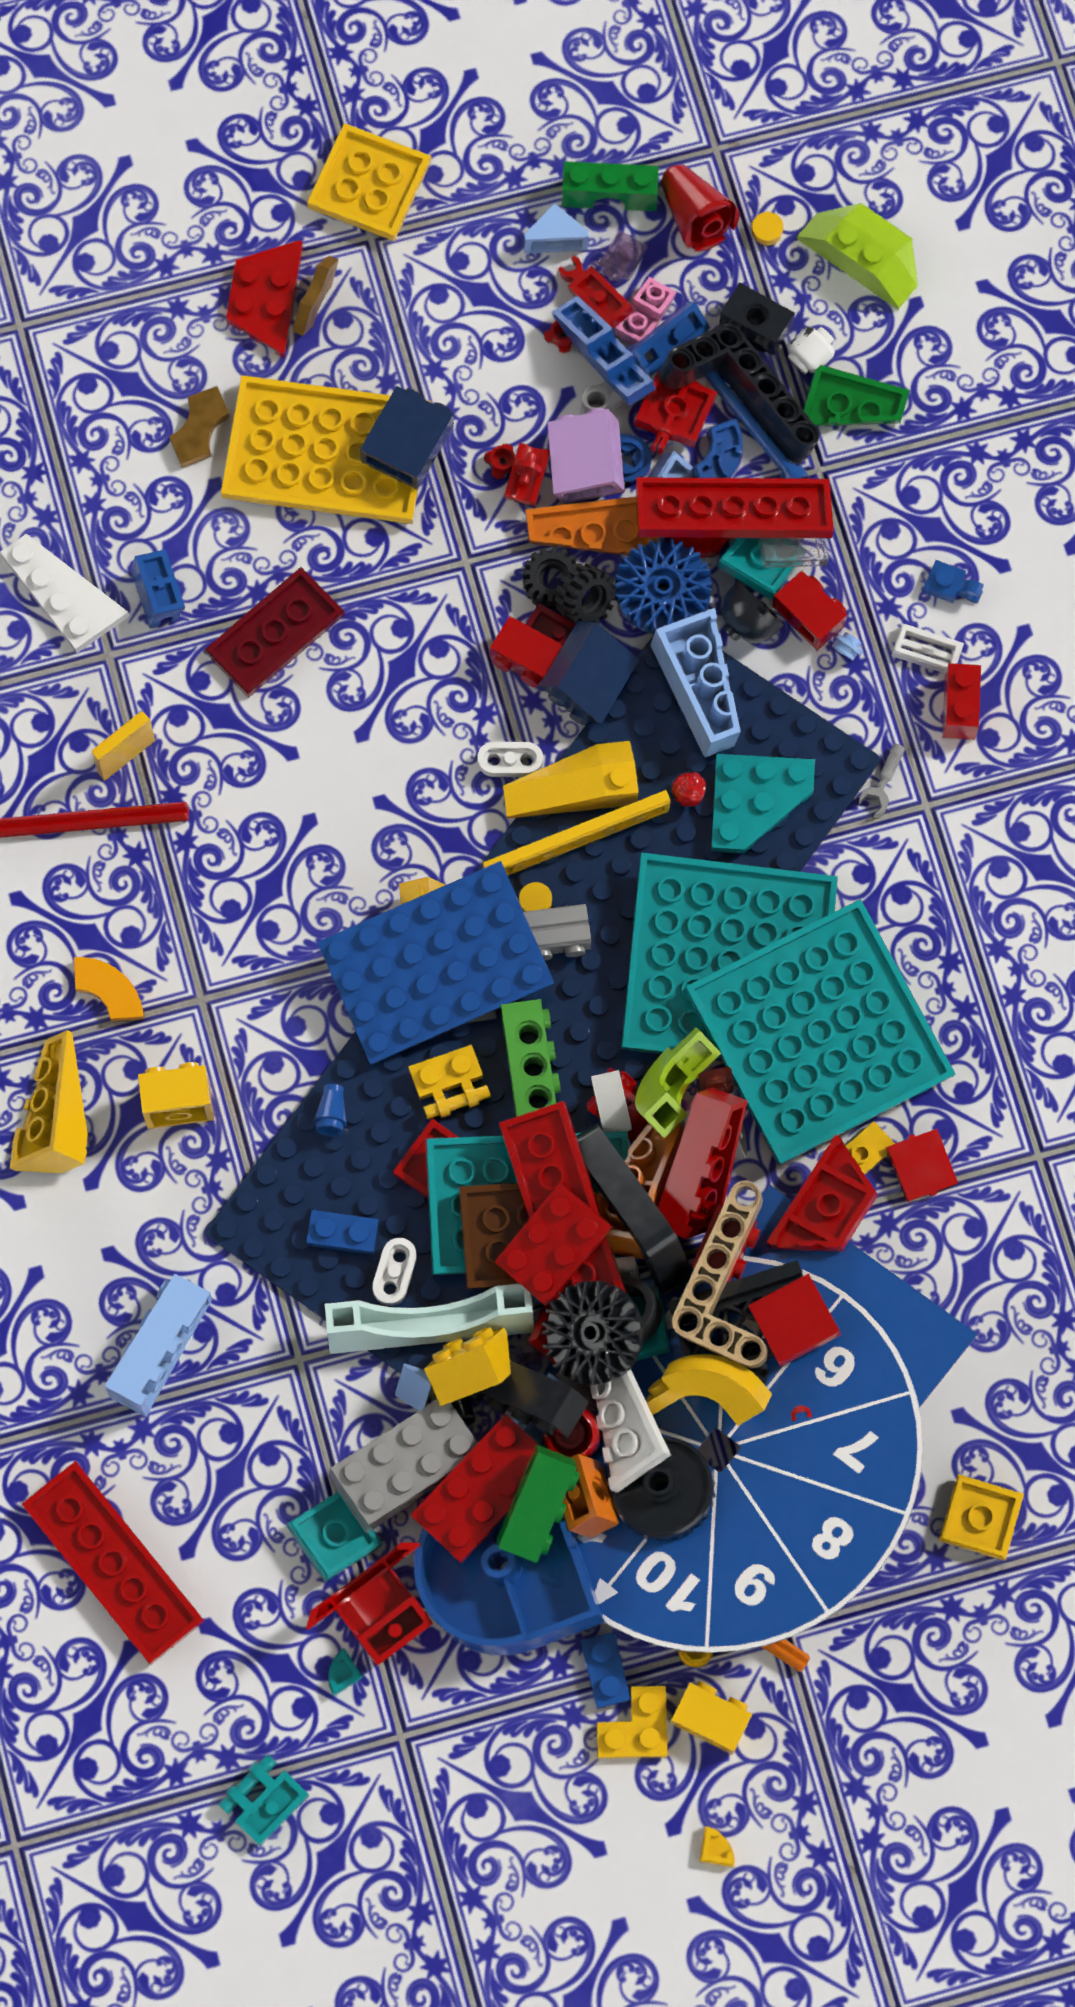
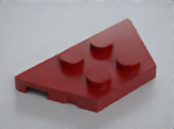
M299 240L236 259L226 314V321L229 325L239 331L246 332L251 339L259 344L261 342L275 350L276 355L283 358L286 356L303 252V241Z
M835 1134L766 1242L770 1248L842 1252L878 1196L876 1190L868 1178H866L840 1136Z

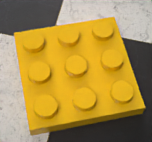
M344 123L307 201V208L395 241L431 164V156Z

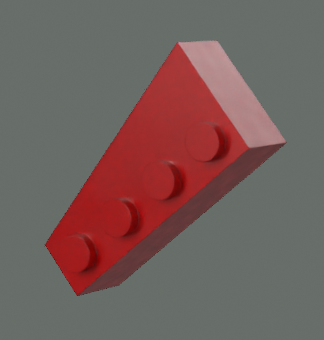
M715 1088L697 1092L690 1105V1114L658 1209L677 1236L689 1239L705 1233L717 1205L721 1204L724 1206L748 1100Z

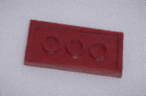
M300 567L204 649L205 654L249 698L344 617L345 611Z

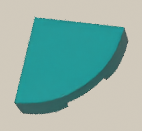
M345 1648L336 1654L329 1669V1687L334 1697L363 1679V1676Z

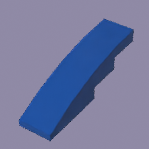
M578 295L551 311L555 320L586 360L629 406L655 390L654 381L635 364L633 354L615 338L613 328Z

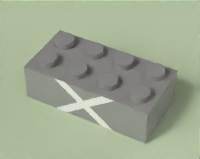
M437 1399L331 1467L328 1478L367 1534L433 1491L478 1442L453 1405L448 1403L440 1406Z

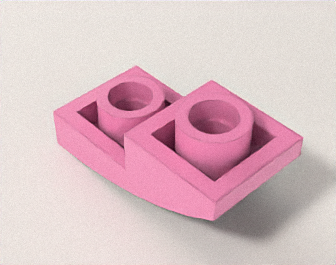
M649 277L633 298L632 308L634 312L615 327L614 335L631 345L638 343L658 326L675 298L676 292Z

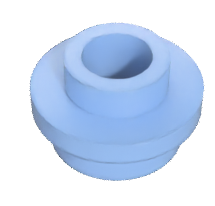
M845 632L841 636L836 633L834 636L836 640L832 647L848 659L853 661L857 655L861 656L863 653L858 648L861 642L851 634Z

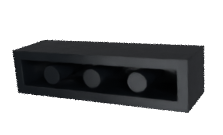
M510 1361L511 1374L503 1382L466 1396L467 1399L476 1404H480L482 1400L487 1402L486 1405L501 1415L508 1411L511 1413V1417L528 1426L530 1422H533L537 1429L549 1436H553L556 1432L567 1438L589 1403L573 1387Z

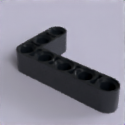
M732 324L720 325L670 350L658 373L662 384L670 389H679L718 370L788 460L800 463L808 458L820 437L817 427L736 326Z
M595 1124L577 1135L576 1137L589 1177L639 1246L647 1267L660 1290L666 1295L690 1280L693 1272L675 1232L599 1125Z

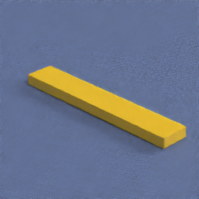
M664 790L482 863L483 868L501 861L507 875H511L667 813L670 810L671 800L667 791Z

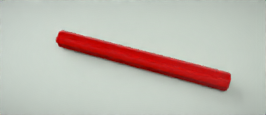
M186 802L0 818V838L181 822L189 820V808Z

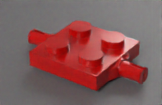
M657 370L653 379L655 390L645 396L635 418L634 426L656 435L650 447L654 453L658 448L657 454H663L668 440L694 448L716 400L717 391L706 388L697 381L679 389H670L661 383L658 375L659 370Z

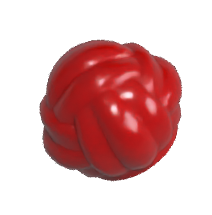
M686 772L676 777L671 790L675 800L681 806L693 807L701 802L705 793L706 782L699 773Z

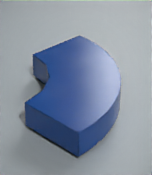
M737 418L708 428L706 431L709 443L707 456L702 462L692 468L691 472L694 478L732 477L738 466L743 444L742 432Z

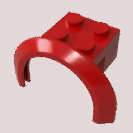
M401 1542L376 1563L310 1611L306 1629H311L336 1610L376 1666L413 1640L434 1623L414 1596L410 1594L392 1567L421 1546L420 1543Z

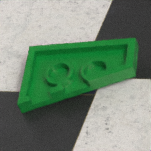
M820 365L815 371L804 412L815 426L901 423L910 390Z

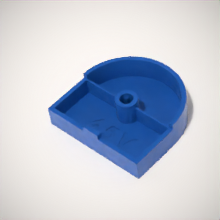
M564 1515L559 1524L553 1523L549 1533L553 1536L551 1546L546 1555L540 1554L537 1563L498 1548L496 1539L505 1518L462 1564L424 1528L422 1529L418 1538L421 1546L415 1550L414 1576L418 1594L427 1612L436 1623L461 1645L489 1655H515L537 1649L605 1622L575 1533L568 1530ZM507 1562L505 1568L499 1571L500 1564Z

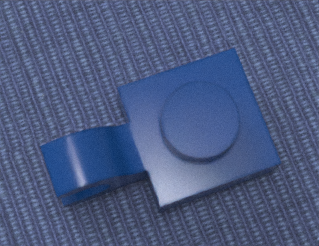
M935 560L923 592L950 603H954L956 596H960L978 604L983 593L984 584L975 580H964L965 570Z

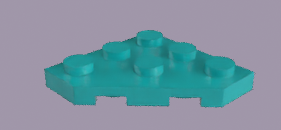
M716 754L711 852L745 853L764 834L770 832L782 822L799 804L804 803L810 798L814 791L815 759Z

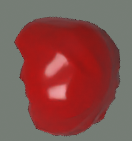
M585 1409L568 1438L556 1432L553 1436L543 1433L542 1443L547 1449L570 1458L577 1454L590 1458L599 1449L602 1432L598 1429L596 1416Z

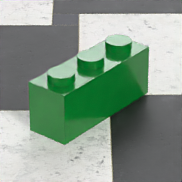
M536 1444L496 1539L498 1548L537 1563L540 1554H547L553 1536L549 1534L554 1522L560 1523L566 1509V1504L562 1503L567 1490L572 1492L579 1479L580 1472L576 1471L575 1459Z

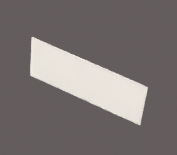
M619 1070L591 1076L603 1132L632 1130Z

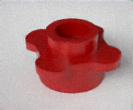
M555 320L551 325V329L545 331L544 340L547 343L556 345L559 352L568 353L573 342L567 334L565 337L560 336L561 333L565 332Z
M502 444L495 447L492 451L485 453L484 462L490 465L493 478L501 480L505 474L511 472L515 453L510 444ZM504 459L506 462L501 464L499 461Z

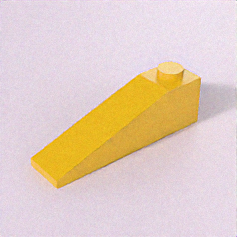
M630 741L596 744L503 785L507 819L622 807L637 802L639 792Z
M66 1030L45 1040L34 1074V1080L38 1083L31 1099L26 1098L23 1107L24 1110L28 1111L23 1129H16L13 1138L10 1169L14 1171L65 1173L83 1165L85 1162L88 1136L73 1033Z

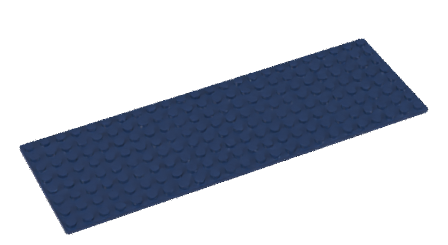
M652 636L637 656L639 662L602 724L587 723L560 760L596 744L630 741L635 761L639 792L638 801L666 790L671 800L669 812L508 875L518 901L520 892L525 885L539 882L546 885L552 893L551 908L582 904L587 906L591 950H585V954L578 957H566L565 953L552 954V958L545 960L555 984L515 1001L522 1002L541 999L542 1009H549L551 1029H545L547 1041L554 1042L556 1061H550L552 1074L558 1073L561 1093H555L556 1103L561 1101L566 1103L575 1133H582L595 1124H598L603 1131L601 1119L587 1110L586 1106L595 1094L591 1076L606 1073L611 1067L615 1071H624L635 1080L636 1086L639 1087L647 1071L661 1055L621 1050L640 854L650 853L801 872L880 763V756L724 651L722 652L724 662L728 668L730 691L733 693L741 732L734 747L716 754L815 759L813 795L804 803L799 804L782 822L770 832L764 834L745 853L711 852L716 754L704 757L650 646L653 639ZM686 772H697L704 778L706 789L699 805L683 807L675 800L671 787L677 776ZM621 807L515 818L483 862ZM482 863L476 871L483 869ZM501 1008L496 1010L497 1019L463 1024L370 1065L355 1031L206 1229L207 1237L325 1321V1304L359 1300L374 1305L386 1306L375 1298L373 1281L384 1246L395 1238L409 1240L416 1249L417 1258L405 1298L397 1305L386 1307L420 1308L445 1305L468 1299L491 1289L466 1290L465 1274L432 1275L428 1199L394 1176L393 1171L432 1119H427L423 1107L435 1103L433 1096L422 1100L419 1099L408 1066L472 1044L483 1074V1078L472 1082L474 1089L487 1085L491 1097L479 1101V1105L469 1108L467 1105L450 1111L451 1115L441 1118L439 1115L433 1117V1119L458 1137L503 1136L499 1123L516 1117ZM524 1032L519 1037L526 1044H532L538 1039L537 1035L533 1032ZM529 1064L525 1067L524 1071L530 1076H538L542 1073L543 1069L538 1064ZM326 1084H338L344 1088L343 1097L347 1126L343 1128V1133L339 1136L321 1135L316 1131V1125L313 1123ZM459 1086L445 1091L443 1094L447 1099L462 1094L463 1090ZM534 1096L529 1101L530 1105L537 1109L545 1107L548 1103L542 1096ZM311 1210L379 1219L374 1255L307 1246ZM397 1252L393 1259L396 1262H403L406 1259V1255L402 1252ZM387 1284L383 1290L386 1294L391 1295L395 1293L397 1288L393 1284ZM449 1342L367 1351L401 1374L404 1363L424 1370L433 1361L432 1355L443 1350V1346Z

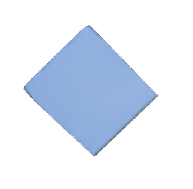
M675 451L665 452L661 455L648 477L693 478L691 472L693 466Z
M404 1363L395 1396L420 1411L428 1404L432 1386L425 1370Z

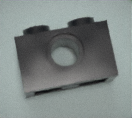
M739 282L720 312L719 326L723 324L736 326L755 350L761 353L767 352L774 356L793 326L795 312ZM756 318L761 320L762 324L752 325L748 320Z

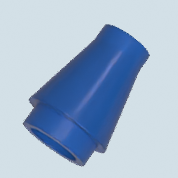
M326 1084L324 1086L323 1095L313 1121L316 1125V1131L321 1135L339 1136L343 1133V1128L347 1126L343 1097L344 1088L341 1085Z

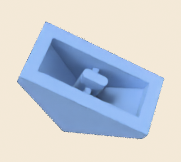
M554 203L525 233V254L588 250V230Z

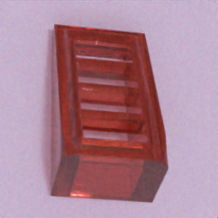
M731 1067L700 1072L697 1077L695 1093L710 1088L733 1093Z

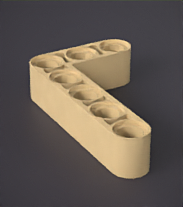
M745 1180L736 1183L732 1187L673 1314L672 1325L676 1333L682 1338L753 1369L762 1366L767 1360L768 1349L762 1339L712 1316L763 1203L762 1194L757 1185ZM743 1190L755 1192V1201L750 1206H741L737 1202L738 1195ZM737 1221L741 1224V1231L736 1237L729 1238L723 1234V1227L727 1222ZM715 1252H723L727 1257L726 1264L720 1269H713L709 1266V1258ZM701 1283H708L712 1286V1295L706 1300H697L694 1295L695 1288ZM687 1314H693L698 1319L697 1327L691 1332L682 1331L680 1328V1321ZM720 1328L726 1329L729 1332L728 1342L723 1346L713 1345L711 1342L712 1333ZM757 1343L761 1349L759 1357L752 1361L744 1359L742 1351L745 1345Z

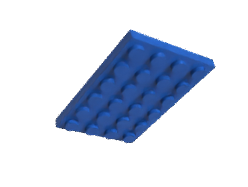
M501 861L317 942L370 1065L500 1009L501 1004L513 1003L555 984Z

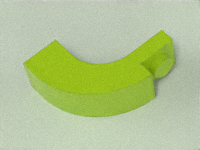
M697 1028L673 1050L667 1048L657 1058L645 1074L637 1090L635 1098L637 1111L663 1138L688 1116L687 1112L681 1107V1100L686 1089L721 1054Z

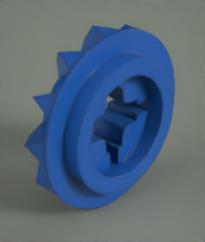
M620 434L621 453L624 456L634 453L632 457L633 466L627 463L622 464L624 482L632 484L636 477L645 476L651 467L652 454L648 444L642 438L633 434Z

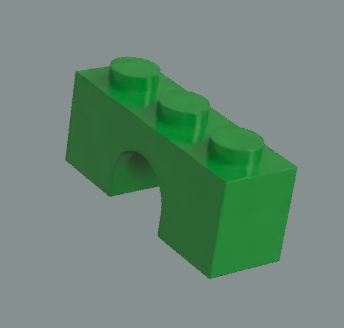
M564 161L562 207L593 209L595 201L603 198H613L622 201L625 204V210L656 212L659 166Z

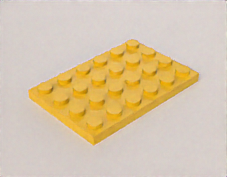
M241 375L221 498L413 524L418 490L362 463L360 457V448L391 395Z

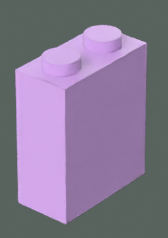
M595 408L587 414L578 416L563 415L558 420L548 422L553 494L564 505L625 492L619 420L609 409Z

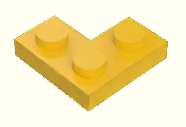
M631 1686L632 1722H597L598 1759L668 1757L666 1686Z

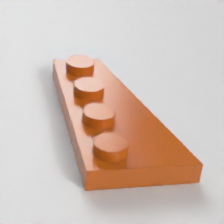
M636 496L525 509L529 544L629 556L631 549H637L639 543L645 546L649 543V540L653 539L656 543L659 538L638 537Z

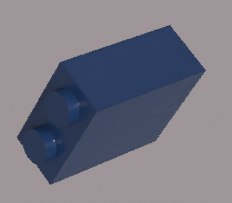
M396 386L360 448L361 462L418 490L454 427V413H451V410L442 403L435 402L433 404L423 399L413 389L406 388L404 390Z
M577 621L539 686L549 694L548 699L558 706L565 707L570 712V718L581 725H587V723L602 724L639 659L597 622Z

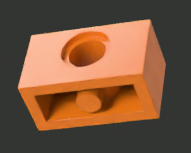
M577 1454L571 1458L575 1459L576 1471L580 1472L574 1490L572 1492L567 1490L562 1502L566 1504L564 1516L569 1531L593 1538L618 1525L619 1521L601 1462Z

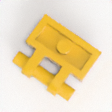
M472 1044L408 1066L419 1099L422 1100L431 1096L434 1098L435 1103L423 1107L427 1119L439 1115L441 1118L451 1115L450 1111L467 1105L469 1108L479 1105V1101L491 1097L487 1085L476 1089L472 1085V1082L483 1078ZM459 1086L462 1087V1094L445 1098L443 1092Z

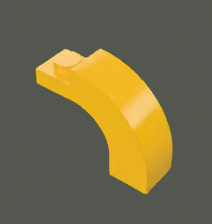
M695 1354L670 1362L662 1378L649 1387L648 1391L650 1393L646 1403L652 1415L680 1398L692 1395L704 1396L720 1404L737 1426L764 1411L772 1393L752 1371L738 1362L718 1355Z

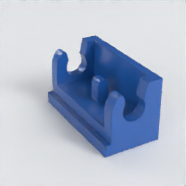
M166 549L135 556L131 574L149 628L159 627L161 620L170 617L171 621L175 622L179 618L181 610H185V605Z

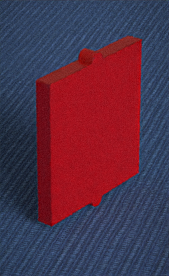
M938 1129L917 1136L911 1134L907 1137V1140L886 1147L906 1202L928 1194L933 1197L937 1194V1191L958 1184Z

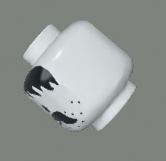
M806 326L789 343L788 351L790 354L787 358L803 374L807 372L815 374L816 369L820 365L825 366L835 355L834 348L831 345L834 338L823 327L815 330L813 327Z

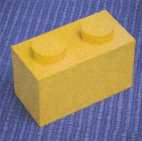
M698 1681L697 1685L689 1683L670 1724L733 1755L752 1716V1713L746 1711L748 1705L733 1697H729L728 1701L716 1696L717 1690L701 1681Z

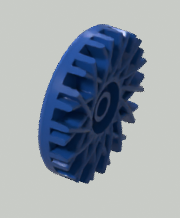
M658 538L656 543L651 539L645 546L639 543L637 549H631L630 555L627 558L623 557L622 564H619L618 573L615 578V589H617L615 591L616 602L621 613L638 629L654 634L658 628L706 611L712 593L710 569H707V562L703 563L700 559L701 554L699 552L694 553L693 547H690V549L684 547L683 541L675 544L674 539H670V542H662V538ZM659 587H665L668 590L662 591Z

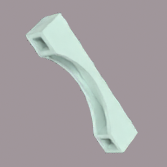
M521 1284L494 1286L468 1299L432 1307L396 1308L374 1305L359 1300L325 1304L330 1354L449 1342L458 1338L468 1340L473 1338L472 1335L475 1332L486 1327H491L493 1331L505 1327L507 1335L532 1333L534 1329L531 1293Z

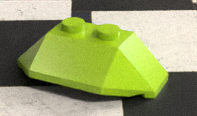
M862 203L816 213L797 236V240L897 310L902 307L918 286L912 238Z

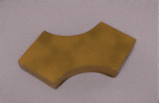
M328 256L317 265L311 284L300 301L293 332L304 336L313 327L319 308L326 294L331 289L339 259Z
M218 386L188 397L190 408L188 418L180 430L169 436L181 467L211 457L209 446L211 436L219 424L230 418Z

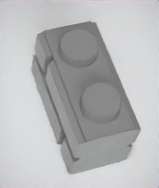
M586 904L524 912L544 960L551 959L552 954L565 953L566 957H578L584 955L585 950H591V935Z

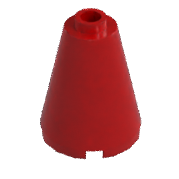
M673 165L666 169L661 179V186L686 247L689 249L692 247L696 252H702L721 244L726 239L723 234L729 228L734 231L740 218L737 206L686 165Z

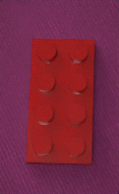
M505 1414L414 1510L411 1517L462 1564L506 1517L535 1446L539 1444Z

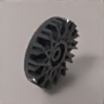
M604 1281L578 1282L574 1286L565 1287V1291L558 1293L560 1297L549 1303L552 1308L546 1310V1313H550L548 1321L542 1322V1326L547 1328V1330L542 1331V1335L547 1336L548 1341L547 1344H543V1348L550 1350L546 1354L547 1357L555 1360L556 1364L553 1367L560 1368V1374L570 1376V1381H578L579 1384L595 1385L617 1380L632 1368L641 1352L644 1330L642 1318L636 1304L621 1288Z
M663 1437L671 1456L619 1492L611 1490V1498L621 1520L638 1536L643 1535L647 1540L650 1537L655 1538L658 1542H662L663 1539L671 1542L672 1537L679 1536V1538H684V1533L686 1532L689 1535L692 1534V1528L697 1524L701 1526L703 1524L702 1519L708 1518L707 1511L710 1506L713 1507L712 1499L716 1497L714 1492L715 1480L708 1462L697 1448L678 1438ZM660 1485H668L663 1491H657Z

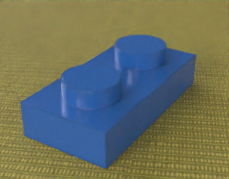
M311 1210L307 1246L374 1255L379 1219Z
M614 1632L580 1640L596 1708L601 1709L630 1702L631 1698Z

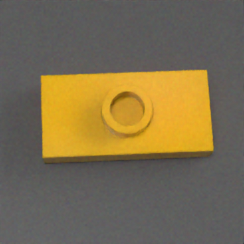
M873 1121L848 1143L846 1148L856 1160L864 1175H866L888 1155L886 1147L895 1143Z

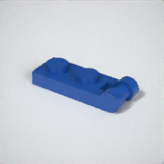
M689 301L638 343L631 345L627 349L633 354L635 364L650 377L661 368L670 350L706 333L711 327L696 302ZM647 351H650L653 356L649 361L644 357Z

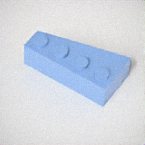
M715 608L656 629L650 644L704 757L734 747L741 732L733 693L730 691L727 664L724 662L721 635L718 633Z
M174 1274L170 1281L166 1279L157 1294V1298H159L152 1310L149 1309L141 1321L139 1332L129 1342L122 1359L105 1384L111 1399L144 1417H147L213 1300L209 1291L177 1274Z

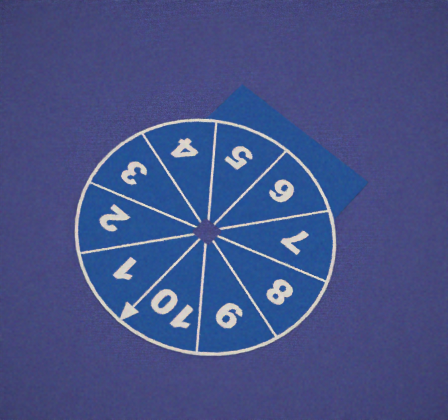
M771 1185L762 1193L763 1203L756 1217L758 1222L757 1229L761 1230L755 1247L753 1249L748 1247L743 1260L747 1261V1266L742 1278L798 1260L804 1276L808 1273L811 1276L841 1335L781 1367L776 1358L766 1360L768 1379L765 1386L772 1393V1396L764 1411L737 1426L720 1404L710 1398L698 1395L680 1398L652 1415L662 1437L681 1439L699 1449L714 1429L720 1430L740 1445V1450L723 1471L717 1472L710 1466L715 1480L714 1492L716 1497L712 1499L714 1505L713 1507L710 1506L707 1511L708 1518L702 1519L703 1524L701 1526L697 1524L692 1528V1534L689 1535L686 1532L684 1533V1538H679V1536L672 1537L671 1542H667L666 1539L658 1542L655 1538L650 1537L647 1540L643 1535L638 1536L632 1529H629L618 1514V1525L593 1538L575 1533L605 1622L634 1638L662 1647L682 1651L715 1653L741 1651L766 1646L790 1638L817 1625L840 1610L860 1593L879 1572L893 1552L907 1525L916 1500L923 1455L920 1407L978 1335L850 1242H848L842 1252L770 1248L766 1242L792 1203V1200ZM695 1258L687 1260L692 1272L694 1269L691 1266ZM647 1271L640 1275V1281L654 1279L650 1271ZM689 1280L666 1295L662 1292L671 1352L638 1360L631 1368L645 1401L650 1393L648 1391L649 1387L662 1378L668 1364L685 1356L679 1336L673 1328L672 1316L667 1303L681 1299ZM701 1283L695 1288L694 1294L711 1289L712 1286L708 1283ZM742 1305V1306H739V1307H736V1308H739V1309L743 1310V1308H744L745 1305ZM727 1310L721 1312L718 1318L735 1325L739 1314ZM747 1318L744 1319L740 1326L741 1329L754 1335L757 1334L760 1328L757 1323ZM698 1321L683 1325L685 1332L693 1331L697 1327ZM715 1330L712 1333L711 1342L715 1346H723L728 1336ZM762 1335L761 1339L767 1346V1349H771L764 1335ZM689 1344L691 1352L693 1353L696 1347ZM701 1350L699 1354H709V1353H707V1352ZM546 1357L538 1373L545 1376L550 1373L555 1377L560 1368H554V1363ZM587 1405V1410L592 1412L595 1416L599 1415L598 1412H596L592 1407ZM804 1405L811 1409L812 1417L807 1418L806 1411L795 1413L796 1421H792L790 1414L795 1407ZM602 1433L599 1449L590 1458L601 1462L611 1494L608 1481L611 1474L609 1464L604 1461L602 1448H605ZM660 1485L657 1491H663L668 1485Z

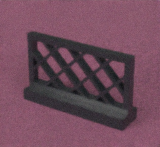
M798 1260L726 1283L712 1315L718 1318L721 1312L731 1310L739 1314L734 1326L740 1328L745 1318L757 1323L754 1316L748 1313V1305L803 1277L804 1274ZM712 1288L694 1294L695 1298L701 1301L708 1299L712 1295ZM680 1299L667 1303L672 1318ZM745 1305L744 1308H743V1310H741V1309H739V1308H736V1307ZM693 1314L683 1316L680 1321L681 1330L685 1331L683 1325L698 1321L697 1317ZM723 1328L717 1329V1331L728 1336L726 1344L729 1340V1332ZM759 1328L756 1336L761 1339L763 1333ZM678 1335L685 1356L699 1354L701 1350L711 1355H718ZM748 1343L747 1345L750 1347L744 1359L752 1361L760 1355V1353L752 1355L754 1350L756 1349L761 1352V1349L757 1343ZM689 1344L696 1347L693 1353L691 1352ZM771 1349L768 1350L767 1360L775 1358Z

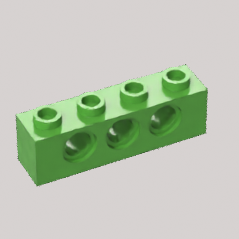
M541 999L501 1004V1018L517 1117L538 1110L529 1103L530 1099L534 1096L544 1097L548 1102L545 1107L556 1104L555 1093H561L558 1073L552 1074L550 1061H556L554 1042L547 1041L545 1029H551L549 1009H542ZM524 1032H533L537 1035L538 1039L532 1044H526L519 1037ZM529 1064H538L542 1067L543 1071L538 1076H530L524 1069Z

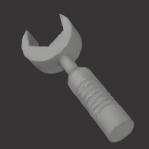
M893 744L883 769L879 774L880 782L878 787L867 788L860 795L858 806L866 798L878 801L880 809L874 814L873 819L880 818L887 811L889 799L883 789L886 783L892 780L899 761L905 752V748L902 745Z

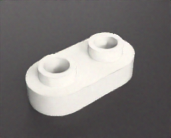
M489 742L480 748L477 757L479 769L490 777H524L540 770L543 766V753L536 744L531 742ZM495 757L500 760V763L493 766L488 763V760ZM523 758H530L533 762L531 765L525 766L521 763V760Z
M392 1239L383 1248L373 1281L374 1296L383 1305H397L406 1296L417 1258L414 1245L407 1239ZM397 1252H402L406 1255V1259L403 1262H396L393 1256ZM387 1284H393L397 1288L395 1293L391 1295L386 1294L383 1289Z

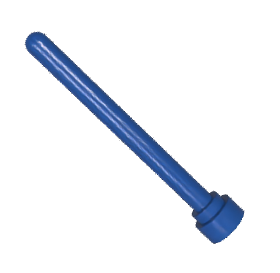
M716 371L706 375L705 379L717 391L722 400L781 471L780 476L782 478L809 479V474L801 465L797 466L795 463H790Z

